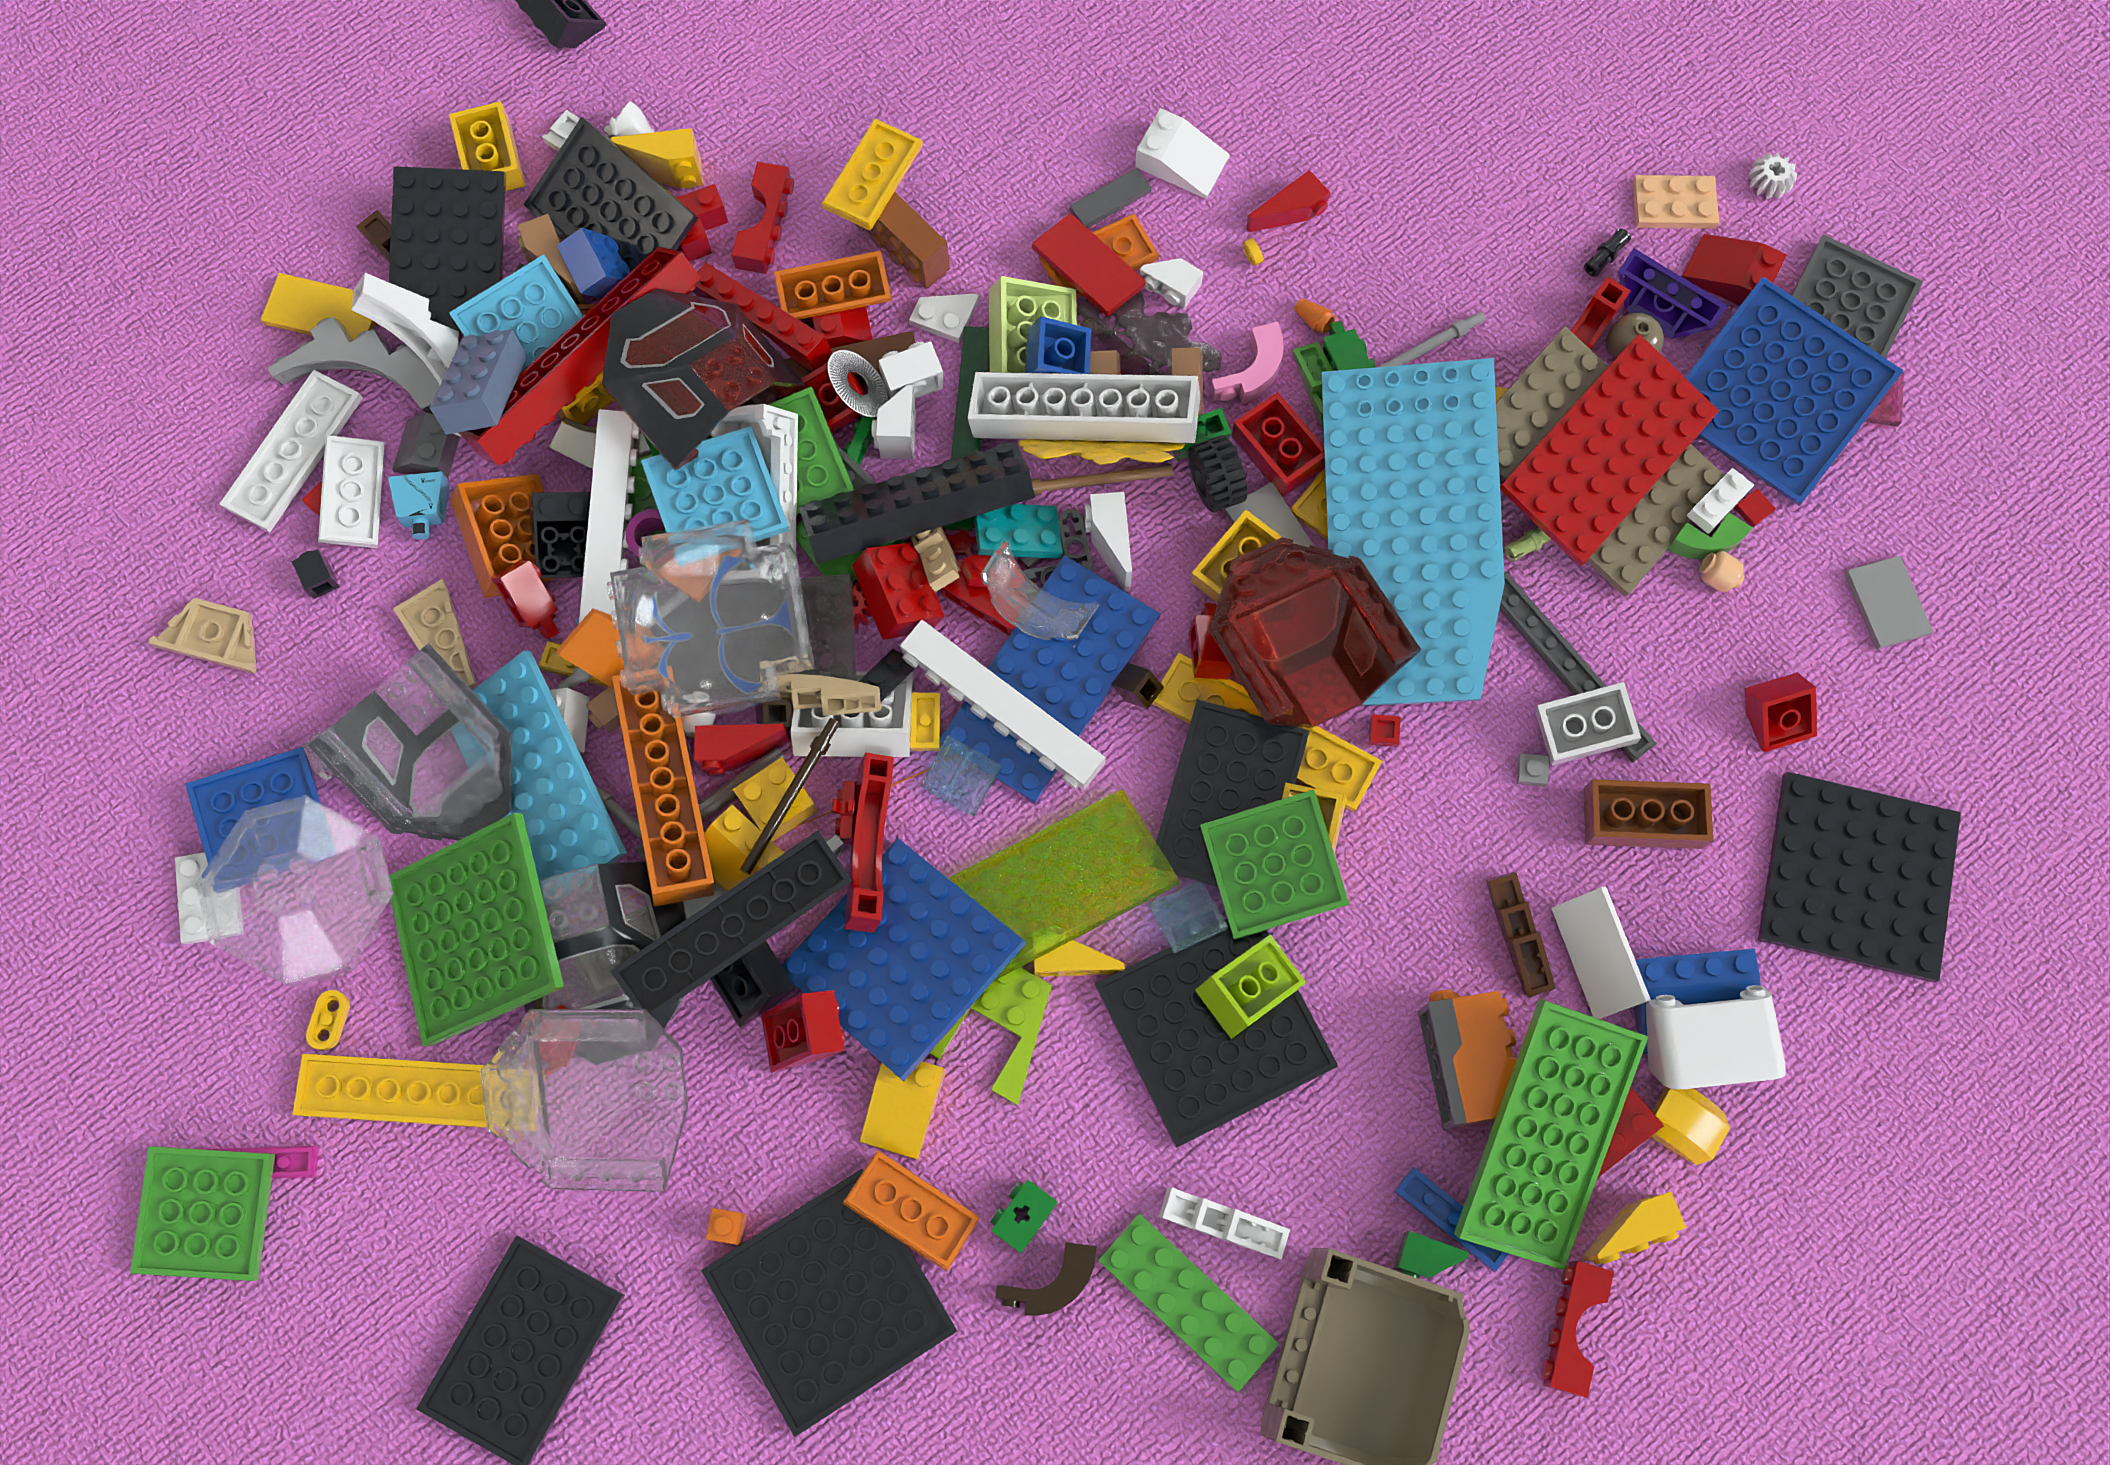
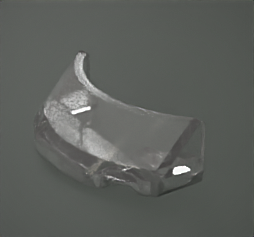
M1006 541L993 553L981 573L982 582L987 584L992 596L990 601L1000 615L1010 624L1018 627L1022 632L1039 639L1049 641L1051 638H1066L1067 641L1077 639L1100 606L1097 602L1076 603L1066 601L1040 589L1020 569L1011 552L1009 543Z

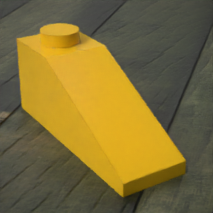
M1041 932L1039 937H1033L1034 971L1037 977L1111 975L1125 970L1123 962L1065 936H1057V932Z

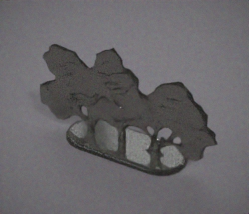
M1141 291L1111 314L1116 318V325L1113 329L1109 328L1112 325L1107 323L1108 317L1104 315V319H1101L1099 314L1102 312L1087 298L1079 306L1080 314L1086 318L1082 320L1080 326L1091 328V349L1093 351L1117 350L1120 354V365L1124 375L1172 376V348L1200 347L1203 351V371L1211 372L1221 369L1220 360L1222 356L1218 350L1206 342L1188 340L1187 336L1190 330L1193 329L1188 313L1170 315L1167 312H1156L1152 317L1144 314L1145 300ZM1118 327L1124 328V331L1121 332L1116 330ZM1116 334H1122L1131 339L1133 347H1130ZM1145 358H1149L1152 361V363L1147 361ZM1164 365L1169 366V369L1166 371H1163L1160 368H1162Z

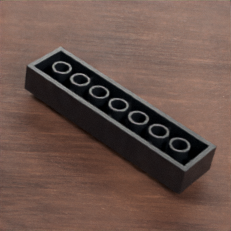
M1012 442L1002 443L995 448L985 451H976L969 456L959 459L946 460L942 464L929 468H920L906 475L893 476L883 482L866 484L859 489L840 492L833 497L820 501H810L806 505L800 506L799 510L816 563L820 564L865 550L866 548L876 547L1035 498L1029 469L1016 443Z
M816 831L610 972L646 1023L850 883L852 879L819 831Z

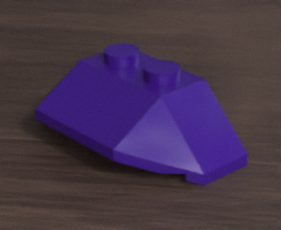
M1633 248L1618 271L1620 284L1630 290L1624 302L1625 310L1629 313H1645L1652 316L1660 324L1663 334L1671 339L1712 330L1728 307L1724 302Z

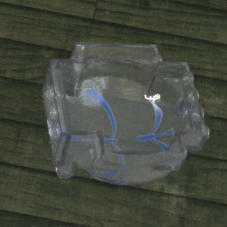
M749 519L641 537L643 546L638 547L641 564L646 566L610 572L611 582H607V591L610 600H614L616 611L611 612L613 626L619 630L620 640L616 641V650L618 657L623 658L624 669L620 670L622 685L624 688L627 687L628 691L633 695L658 691L661 694L663 710L668 711V714L673 718L699 713H732L750 708L758 703L780 700L777 676L789 673L799 674L805 670L815 669L796 553L789 542L756 547L753 525Z

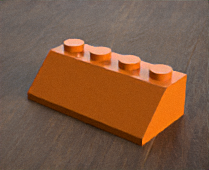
M881 250L774 271L781 309L798 320L892 301Z

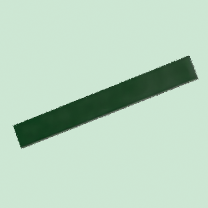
M964 327L951 459L954 460L969 456L973 452L980 451L981 438H973L968 422V413L975 372H988L989 328ZM974 517L944 525V530L972 531Z

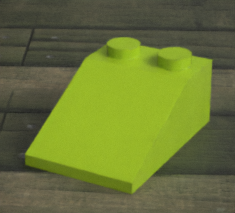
M1270 934L1212 975L1195 991L1232 1039L1307 982Z

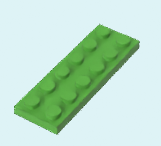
M1140 1213L1098 1260L1237 1392L1243 1388L1279 1345L1272 1336Z

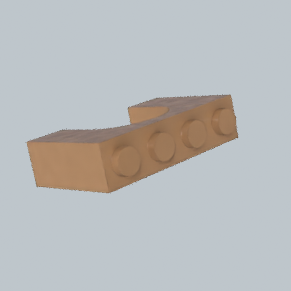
M1200 347L1172 348V376H1198L1200 390L1198 416L1202 415L1203 351ZM1090 351L1089 374L1121 375L1120 354L1118 351Z

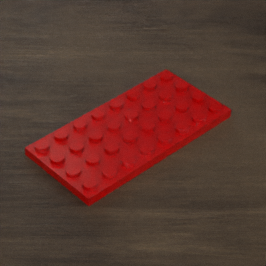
M1638 334L1500 484V490L1575 563L1581 566L1585 564L1719 410L1648 341Z

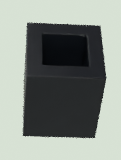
M318 549L304 552L299 558L291 561L304 590L313 599L340 587L328 559Z

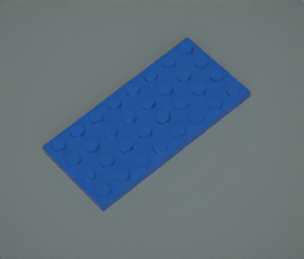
M1064 555L987 669L1080 738L1113 688L1112 682L1126 664L1131 661L1159 619L1160 613ZM965 701L940 737V744L1036 804L1058 770H1048L1039 762L1040 757L1032 751L1030 754L1024 752L1016 745L1017 739L1010 734L1006 737L993 727V721L987 717L984 719L979 718L970 710L972 705Z

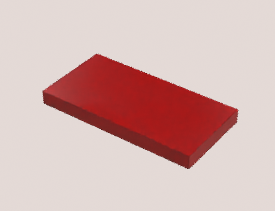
M1071 213L1032 242V249L1106 317L1146 286V280Z

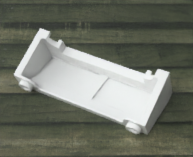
M766 404L726 408L728 412L709 431L710 435L714 438L752 426L788 523L789 531L747 544L738 557L749 561L743 562L730 570L721 583H796L798 414Z

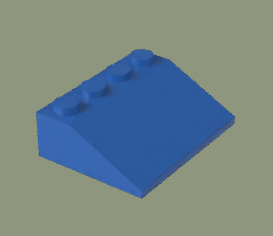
M1755 948L1635 960L1651 1000L1656 999L1659 995L1674 996L1675 1000L1680 1001L1683 1005L1740 999V992L1746 990V987L1752 985L1761 986ZM1646 1003L1633 1007L1637 1032L1647 1036ZM1647 1042L1642 1054H1648Z

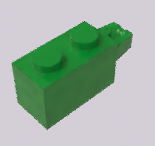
M1340 320L1329 323L1330 336L1323 337V352L1333 371L1376 367L1372 358L1369 359L1367 356L1364 339H1359L1355 329L1346 331Z

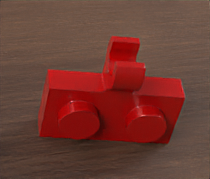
M843 781V790L838 789L837 799H832L831 812L841 815V818H836L835 834L840 836V840L844 844H852L857 786L855 781Z

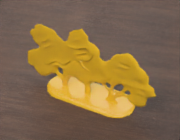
M1043 439L1018 441V446L1023 448L1024 452L1032 454L1041 460L1073 455L1081 456L1086 460H1093L1098 465L1116 463L1123 458H1131L1139 462L1162 463L1174 458L1171 454L1167 453L1168 451L1180 450L1185 445V443Z

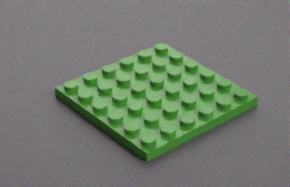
M513 813L386 877L422 1047L438 1044L564 987L523 814Z

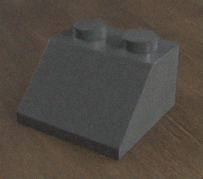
M425 412L410 418L406 422L392 470L409 475L442 471L448 479L460 436L455 434L446 435L434 414Z

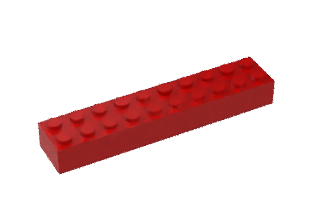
M658 246L519 374L496 426L458 433L480 457L498 466L508 463L515 456V451L520 446L531 442L536 435L535 433L542 426L550 424L556 418V413L563 406L573 403L578 392L584 387L591 386L596 381V376L605 366L612 313L656 288L689 294L696 287L695 283L701 277L682 252ZM630 341L628 349L633 347L636 341Z

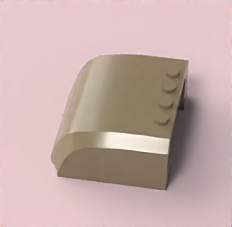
M1312 1248L1304 1265L1263 1411L1260 1435L1344 1465H1433L1438 1459L1470 1334L1469 1321L1465 1316L1462 1300L1464 1299V1294L1331 1248Z

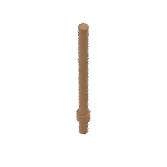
M1172 465L1042 481H1040V478L1031 479L1034 495H1041L1044 491L1173 476Z

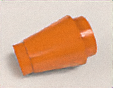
M1301 298L1294 308V312L1315 333H1327L1330 330L1329 323L1335 322L1336 317L1332 314L1331 309L1305 298Z

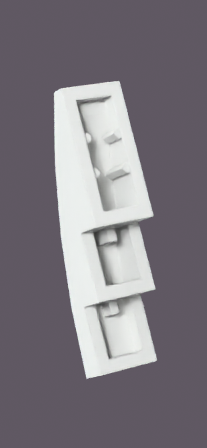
M1172 1187L1167 1188L1159 1213V1217L1280 1260L1282 1259L1290 1232L1288 1228Z

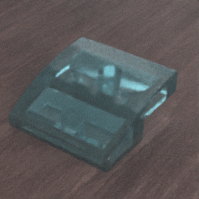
M947 735L921 787L941 800L948 801L968 815L975 816L1002 765Z
M1201 881L1149 904V909L1173 953H1177L1228 930L1216 903L1212 901L1204 883Z

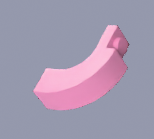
M1278 322L1251 329L1249 342L1255 357L1254 363L1243 372L1213 379L1210 387L1213 401H1228L1239 395L1241 403L1245 404L1257 399L1271 387L1279 372L1284 346Z

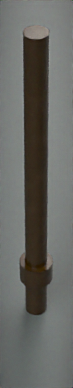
M830 718L821 734L815 736L810 745L811 750L740 867L743 873L747 875L752 873L819 758L828 751L831 746L829 742L840 725L837 720Z

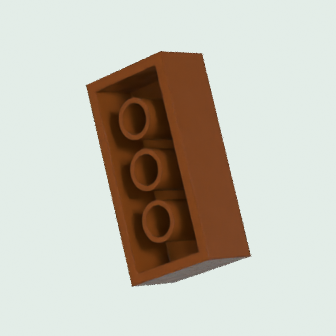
M896 192L893 193L871 231L856 224L861 231L866 230L871 235V239L880 249L884 248L889 253L891 260L897 266L902 265L907 270V274L916 284L920 283L926 289L950 270L947 241Z
M1592 779L1583 788L1586 845L1703 849L1714 841L1711 785L1708 783Z

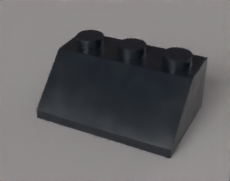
M515 0L519 4V8L532 19L533 24L546 35L549 43L556 48H576L606 26V22L586 0Z
M766 940L710 978L739 1027L744 1026L780 1003L795 989V986Z

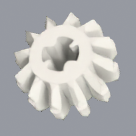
M1767 152L1762 158H1758L1754 162L1753 168L1749 172L1748 178L1752 180L1750 188H1757V195L1763 193L1766 195L1767 200L1772 196L1779 199L1783 194L1790 192L1793 183L1797 179V173L1794 172L1796 164L1788 163L1789 156L1783 159L1780 158L1779 152L1774 154V156Z

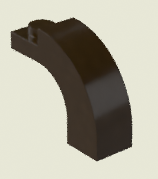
M1066 1242L1062 1269L1052 1283L1043 1288L1033 1290L997 1285L995 1298L1002 1299V1306L1020 1308V1302H1026L1025 1315L1028 1316L1050 1314L1064 1308L1077 1298L1087 1285L1094 1268L1097 1246Z

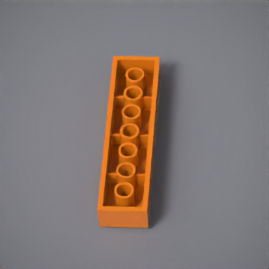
M667 667L670 684L659 675L657 669L612 676L615 701L654 907L714 895V880L671 667Z

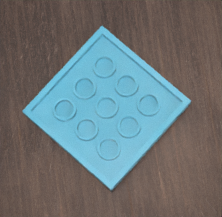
M544 254L449 312L465 337L488 334L494 330L504 331L513 329L527 355L520 373L583 316Z
M752 426L699 442L676 469L663 454L641 460L678 566L789 531L788 523Z

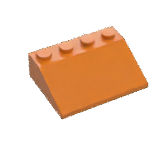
M538 474L457 483L450 502L484 598L501 596L491 577L519 560H527L534 563L529 494L545 493ZM540 578V580L542 581V583L547 582V581H550V580H553V579H556V578Z

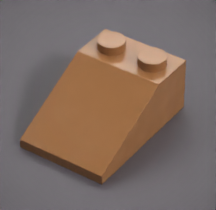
M549 214L518 224L521 236L516 238L528 264L544 254L575 303L586 304L582 293H580L556 246L561 241Z

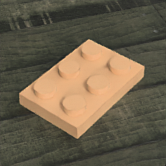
M1635 175L1633 179L1636 228H1717L1719 214L1715 176Z

